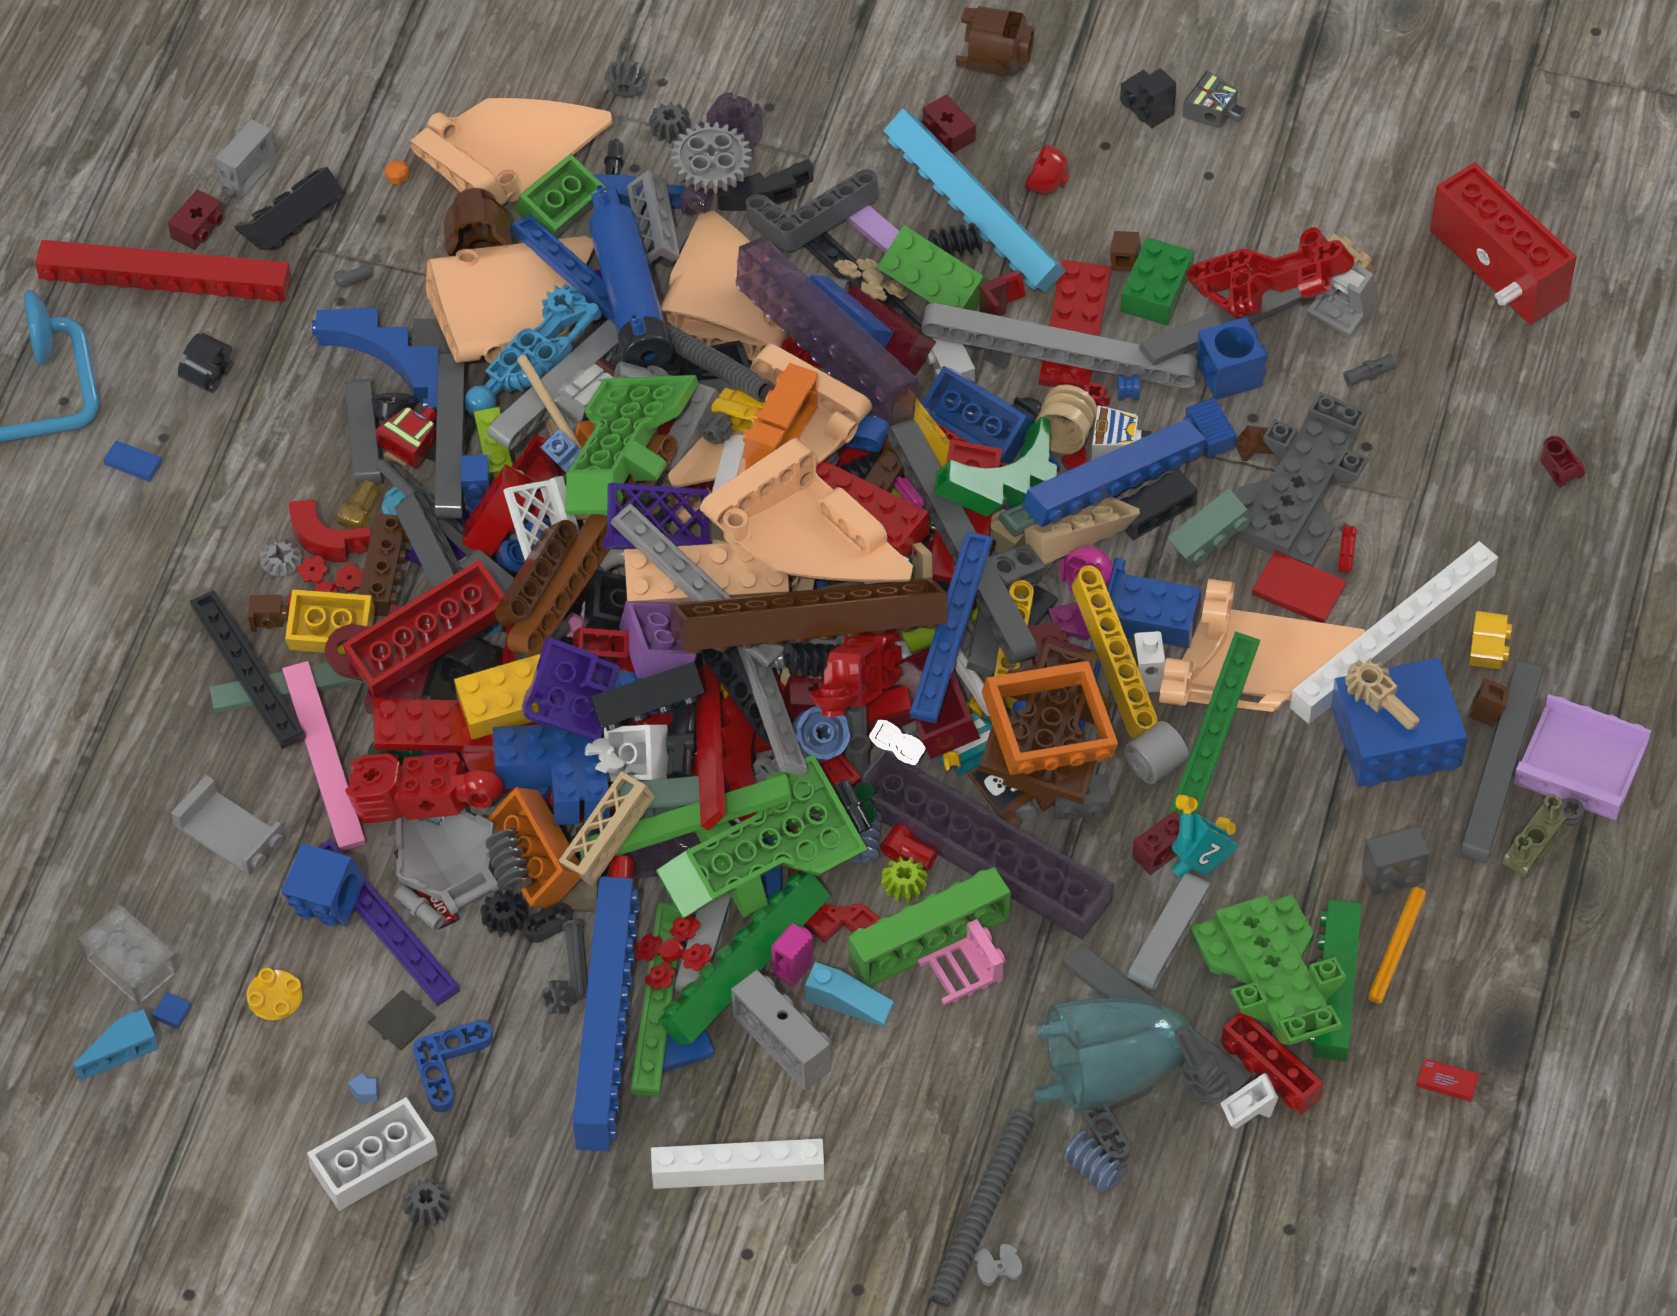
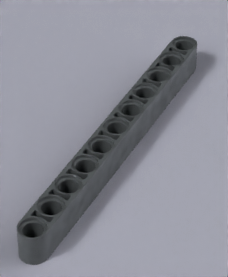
M909 419L889 426L887 428L889 442L913 487L925 501L924 507L926 511H928L954 563L957 564L966 532L976 533L961 505L934 494L936 472L941 467L916 421ZM988 555L975 601L1006 659L1013 665L1037 656L1038 649L1030 630Z

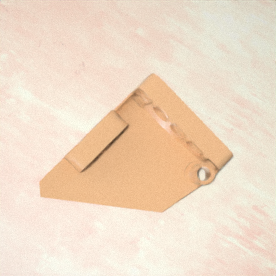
M713 210L699 214L680 253V257L671 272L669 289L660 307L664 322L671 323L708 346L740 340L747 360L753 361L766 345L774 344L782 348L783 342L788 339L787 315L791 286L755 245Z

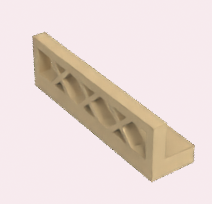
M620 772L559 859L560 864L577 873L586 883L594 886L649 807L655 795L645 784ZM624 782L634 786L628 795L619 797L618 791ZM615 805L616 812L613 817L603 819L605 809ZM600 828L599 837L588 842L587 835L589 832ZM584 850L585 857L578 866L570 862L576 852Z

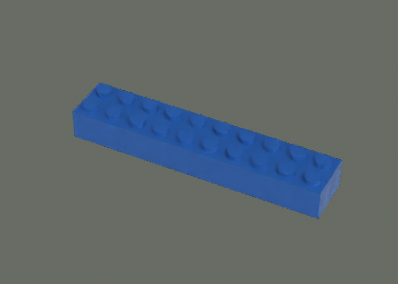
M599 877L573 1117L576 1150L610 1151L611 1141H616L617 1124H615L616 1116H619L620 1099H618V1091L622 1089V1074L620 1072L625 1060L623 1041L627 1040V1024L625 1023L630 1011L628 992L632 991V976L630 975L631 968H634L635 962L633 944L637 942V927L635 926L636 920H639L640 913L638 889L633 888L632 878Z

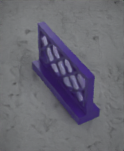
M608 483L607 537L603 538V549H637L619 531H615V527L610 524L617 514L633 502L641 510L642 515L646 516L675 546L712 544V541H709V518L700 511V508L695 512L686 502L692 495L701 496L702 503L709 495V490ZM616 490H623L630 498L623 506L616 501ZM643 492H648L655 500L647 509L638 499ZM668 493L673 494L679 501L672 510L662 500ZM657 504L667 514L660 522L650 513ZM681 506L691 515L684 524L674 514ZM669 518L679 528L673 535H669L662 527ZM693 520L701 527V537L693 536L686 528Z

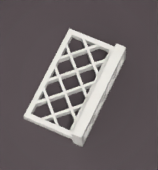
M563 476L554 477L547 481L509 487L503 490L525 560L531 552L530 547L532 543L536 544L538 541L536 537L538 529L540 528L544 531L548 528L542 522L545 514L549 516L552 525L561 520H569L576 526L577 534L580 531L575 515H567L565 512L566 485ZM537 489H541L544 503L534 497ZM514 493H519L526 499L523 507L516 502ZM531 503L540 509L537 518L528 512ZM524 517L534 524L531 532L524 528Z

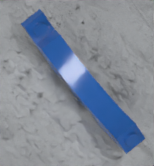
M378 307L317 310L316 320H312V335H317L319 346L346 347L367 353L381 360L401 376L413 396L416 397V403H423V410L426 407H430L437 413L438 346L410 347L408 326L380 328Z

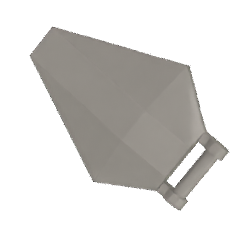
M465 808L456 816L406 820L405 816L396 819V846L398 848L396 876L399 882L443 901L451 916L458 913L459 908L492 891L494 893L498 891L497 881L492 875V859L489 858V849L485 845L487 838L496 833L493 822L480 815L475 817L466 812Z

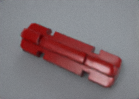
M1345 525L1343 527L1338 564L1340 572L1350 573L1352 571L1357 534L1355 526Z

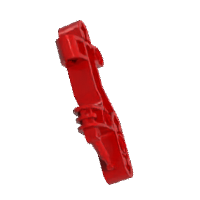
M1310 227L1300 236L1299 251L1273 258L1244 248L1192 265L1187 271V279L1204 297L1209 296L1210 301L1223 308L1228 314H1233L1237 319H1241L1244 315H1251L1252 312L1255 314L1261 312L1262 297L1268 290L1284 292L1299 287V291L1304 298L1330 292L1332 277L1349 271L1354 265V257L1341 241H1328L1318 228ZM1230 288V297L1224 298L1216 293Z

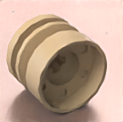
M1058 385L1050 389L1035 420L1036 422L1041 416L1050 420L1051 438L1049 440V450L1058 454H1073L1079 451L1085 444L1089 430L1096 418L1097 406L1094 399L1079 387Z

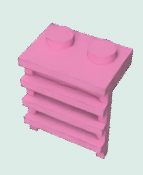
M975 919L967 923L966 938L918 959V964L920 967L928 963L931 965L948 993V996L941 998L943 1005H946L950 1002H958L959 998L968 995L969 997L973 995L974 991L981 988L983 990L987 989L989 984L996 981L997 983L1002 982L1005 957L999 948L995 949L989 930L986 927L982 928L979 921ZM960 951L978 982L970 984L952 952ZM944 956L963 989L959 991L954 989L938 963V958Z

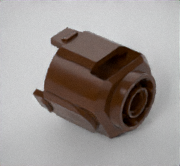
M978 6V8L965 7L961 23L967 24L964 41L969 43L968 56L956 55L957 67L1011 76L1018 73L1020 67H1028L1034 42V26L1027 25V18L1023 13Z
M470 188L457 194L453 204L448 208L443 222L445 249L448 256H456V253L462 249L512 244L509 212L496 201L491 192L481 188Z

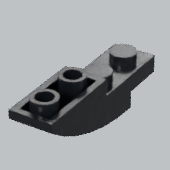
M806 159L780 172H775L764 178L761 172L746 176L743 182H737V187L727 185V191H724L723 188L718 190V193H716L717 208L721 211H747L746 199L755 194H762L777 205L797 198V188L813 182V165L809 159Z

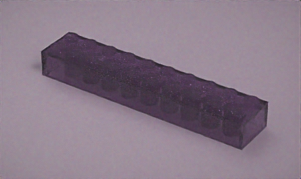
M764 236L739 246L735 282L740 292H743L755 306H758L770 320H773L785 334H788L831 377L866 396L872 404L870 412L875 417L885 420L890 426L914 419L918 379Z
M887 751L860 782L867 783L875 789L870 802L874 805L876 811L881 813V822L891 828L896 824L905 826L914 834L916 839L937 849L939 856L973 876L981 870L995 867L1011 891L1012 899L1082 940L1113 901L1114 884L913 766L901 761Z

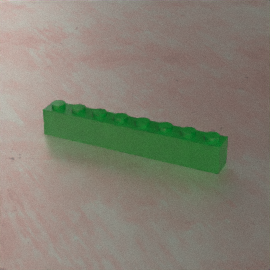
M806 872L792 874L786 880L787 885L782 890L771 895L768 899L770 903L752 915L751 919L753 921L734 934L735 940L717 952L715 961L705 965L699 971L700 976L681 990L682 995L665 1006L663 1009L664 1014L658 1019V1022L677 1045L691 1044L732 1001L731 989L754 971L758 970L760 972L772 959L771 946L791 924L802 927L831 897L814 874Z

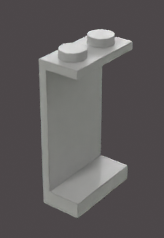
M207 775L171 812L174 827L249 876L255 869H259L264 864L266 857L273 850L278 849L284 839L281 823L277 821L272 827L218 793L215 780Z

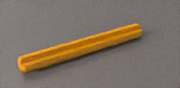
M1419 887L1411 889L1369 991L1368 1000L1380 1004L1384 999L1425 899L1426 891Z

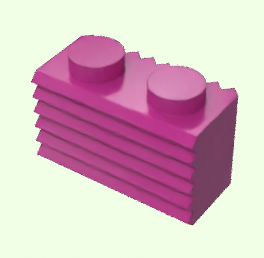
M791 924L771 946L772 972L790 986H795V982H799V978H802V975L809 971V967H813V936L809 930Z

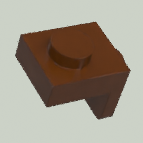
M1247 425L1237 437L1236 448L1242 461H1248L1255 452L1274 454L1263 441V436L1268 428Z

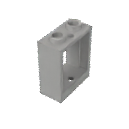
M251 119L216 157L221 190L228 196H234L242 200L277 161L270 128Z

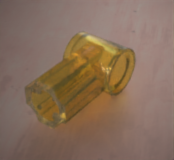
M367 480L360 482L349 502H344L341 505L337 514V524L351 529L367 528L370 521V512L381 495L380 488Z

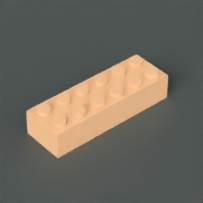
M739 544L676 546L731 598L789 592L788 574L775 572ZM624 549L627 601L694 602L638 549Z

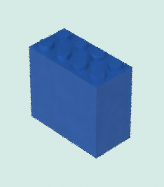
M1439 658L1388 667L1389 677L1397 685L1396 697L1420 720L1413 730L1406 729L1385 708L1376 712L1369 705H1366L1364 699L1356 702L1355 695H1348V686L1345 684L1346 676L1335 678L1331 709L1358 787L1366 785L1375 786L1381 782L1391 780L1401 781L1406 777L1416 775L1426 776L1441 770L1451 771L1462 766L1467 735Z

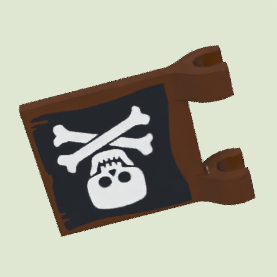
M979 766L967 774L1000 817L1005 830L1009 834L1018 830V826L1022 824L1021 820L1013 812L1034 798L1043 811L1052 807V803L1056 801V799L1051 801L1002 785V778L978 771Z

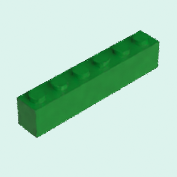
M1328 899L1327 910H1321L1320 926H1325V934L1319 933L1318 950H1323V956L1317 957V962L1336 957L1346 975V981L1325 1001L1327 1005H1332L1342 1023V1029L1310 1038L1309 1047H1314L1313 1058L1347 1062L1362 903Z

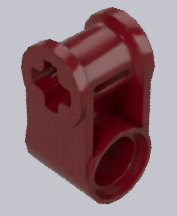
M1550 436L1545 439L1540 462L1558 487H1564L1566 482L1575 478L1581 479L1585 476L1582 462L1574 455L1563 438Z

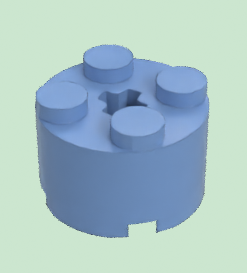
M817 706L798 715L793 721L792 727L803 758L814 754L818 763H823L840 755L850 740L846 717L844 715L836 717L823 716L821 709ZM819 729L822 731V739L817 737L818 733L816 731Z

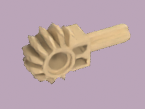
M1370 658L1367 660V663L1358 660L1356 666H1351L1348 669L1345 684L1348 686V695H1355L1356 702L1364 699L1366 705H1369L1376 712L1385 708L1408 730H1413L1420 722L1419 718L1396 697L1397 685L1389 677V668H1382L1381 661L1373 664Z

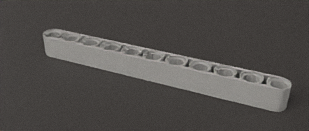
M938 303L928 304L924 310L921 331L926 336L1114 375H1124L1125 377L1138 374L1139 380L1188 389L1193 387L1196 382L1198 360L1188 354L1182 353L1153 365L1139 349V344Z

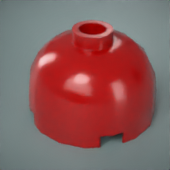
M1046 143L1033 164L1031 174L1027 176L1024 188L1038 194L1053 193L1059 186L1063 188L1070 174L1066 173L1068 163L1064 154Z

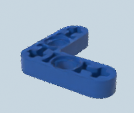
M471 1022L421 1037L415 1041L413 1045L414 1058L429 1104L434 1111L446 1112L454 1105V1094L443 1061L487 1048L493 1040L492 1028L487 1022ZM481 1031L484 1038L479 1039L476 1036V1032ZM466 1034H467L468 1039H469V1043H467V1044H466V1042H465V1036H464V1035H466ZM450 1038H457L461 1041L460 1045L456 1048H448L445 1043ZM424 1047L430 1050L431 1060L426 1062L425 1054L422 1052ZM431 1069H437L441 1071V1076L438 1079L431 1080L426 1077V1073ZM441 1087L442 1094L445 1097L444 1102H440L437 1097L436 1089Z

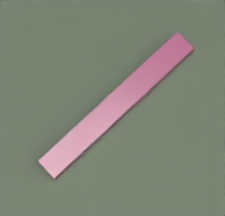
M306 661L284 667L282 670L298 722L306 735L304 741L337 846L341 851L366 845L358 816L345 792L348 785L309 662Z

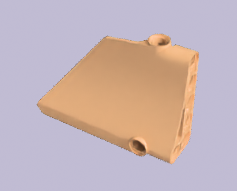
M488 98L455 118L447 117L440 112L433 114L428 121V128L423 129L409 140V145L419 158L439 172L460 192L470 188L485 189L491 192L496 201L503 206L506 202L517 201L524 191L570 153L572 155L611 125L612 115L609 111L555 101Z
M580 236L558 239L586 265L588 264L594 250L591 238ZM525 243L462 249L456 253V256L427 260V298L456 363L480 360L482 355H484L487 362L492 363L521 330L525 328L535 329L545 320L542 315V309L544 308L542 300L548 298L546 291L554 292L555 285L560 289L564 284L569 285L570 288L572 287Z
M768 344L754 358L750 370L770 380L774 388L779 373L785 371L789 362L818 372V407L799 438L817 457V466L845 443L847 444L851 441L858 429L859 423L871 411L872 404L863 394L780 347ZM732 429L734 431L732 435H744L745 433ZM702 436L669 472L668 480L670 485L679 488L714 481L725 441L723 444L719 442L712 444ZM743 453L738 468L737 476L745 471V459H743Z

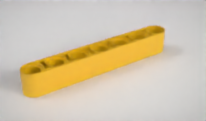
M1084 566L1074 579L1072 590L1095 650L1098 652L1097 655L1127 732L1135 739L1157 723V715L1103 577L1097 568ZM1083 580L1090 582V585L1086 584ZM1092 603L1097 604L1100 608L1095 607ZM1101 626L1106 627L1109 631L1103 630ZM1110 650H1114L1118 655L1113 654ZM1119 673L1124 674L1128 679L1121 677ZM1129 697L1134 698L1136 702H1132ZM1138 721H1142L1146 726L1140 725Z

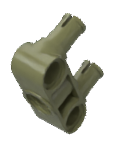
M1549 794L1545 797L1544 804L1538 809L1521 834L1516 836L1514 843L1507 851L1502 862L1504 866L1524 878L1530 876L1568 822V817L1563 815L1561 810L1562 799L1560 797L1556 799L1555 794ZM1532 839H1538L1541 842L1534 843Z

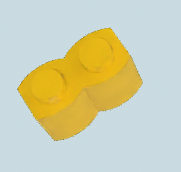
M1476 611L1469 659L1470 666L1501 670L1502 662H1508L1510 646H1505V639L1510 640L1512 624L1507 623L1508 615Z

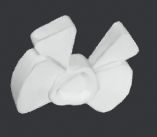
M606 738L596 739L592 744L588 743L585 748L586 756L599 754L601 762L597 764L595 769L603 773H617L625 765V762L613 752L614 748L610 747V742Z

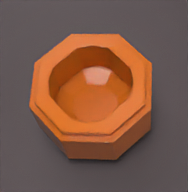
M393 160L387 163L384 171L385 178L389 183L398 185L406 182L410 174L409 166L401 160Z

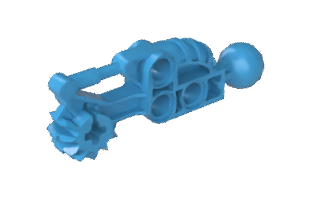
M564 284L560 289L555 285L554 292L546 291L548 298L542 300L544 307L542 315L545 320L535 329L525 328L521 330L485 370L490 380L484 386H474L468 390L464 397L465 408L468 413L474 416V411L495 408V396L501 389L510 394L511 391L516 389L523 392L525 388H531L532 384L517 359L522 355H526L536 373L542 379L545 374L551 371L571 352L573 348L571 343L593 320H598L601 317L602 313L595 303H587L585 296L580 294L579 290L574 286L570 288L569 285ZM577 322L575 328L567 337L555 338L564 327Z

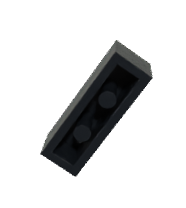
M1178 469L1163 475L1160 480L1151 485L1143 486L1132 496L1122 498L1120 501L1140 510V514L1124 530L1125 533L1134 541L1192 508L1197 502V488Z

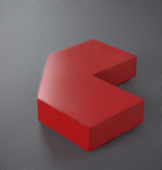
M851 904V906L840 907L823 905L805 923V928L823 943H826L843 926L853 933L860 928L865 929L876 924L881 918L863 904Z

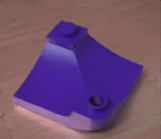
M547 637L532 683L528 690H526L522 703V712L527 719L533 722L553 726L595 741L601 738L604 727L598 728L588 697L613 689L620 666L598 658L599 655ZM533 703L538 705L537 713L531 709Z

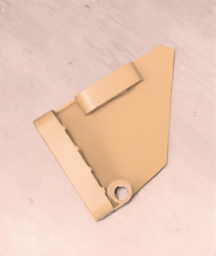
M797 438L788 441L709 494L700 505V511L723 531L724 539L728 543L741 545L775 572L807 578L855 582H908L911 579L913 565L887 542V533L883 525L845 490L840 487L833 490L817 475V457Z

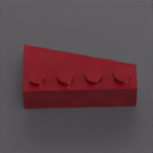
M853 284L848 294L894 332L879 360L893 378L910 384L936 341L923 334L921 329L885 302L872 298L869 294L864 293L861 287Z

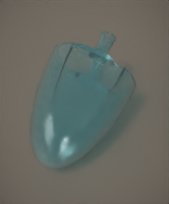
M1097 998L1052 1004L1048 1009L1046 1021L1036 1023V1031L1039 1040L1047 1039L1049 1060L1056 1083L1034 1087V1098L1037 1105L1061 1100L1068 1108L1073 1107L1074 1113L1125 1099L1152 1086L1171 1073L1185 1059L1175 1039L1174 1032L1176 1029L1185 1026L1189 1028L1194 1038L1191 1024L1177 1011L1167 1006L1144 1000Z

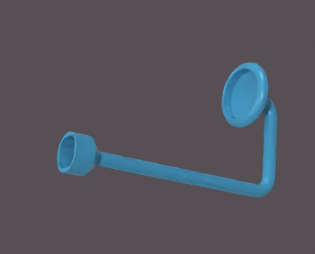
M27 290L23 298L34 360L40 366L46 364L53 347L52 333H67L72 339L83 398V409L74 415L0 427V442L78 430L86 427L94 420L99 408L89 345L83 327L75 320L67 317L50 318L45 303L32 290Z

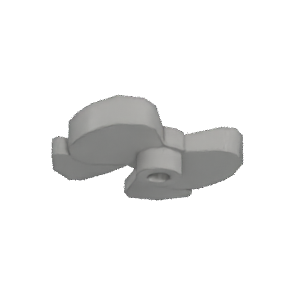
M1002 1244L1000 1246V1260L994 1261L986 1248L980 1250L975 1257V1263H978V1278L985 1286H992L998 1277L1007 1276L1012 1280H1018L1022 1276V1262L1017 1255V1249L1009 1244Z

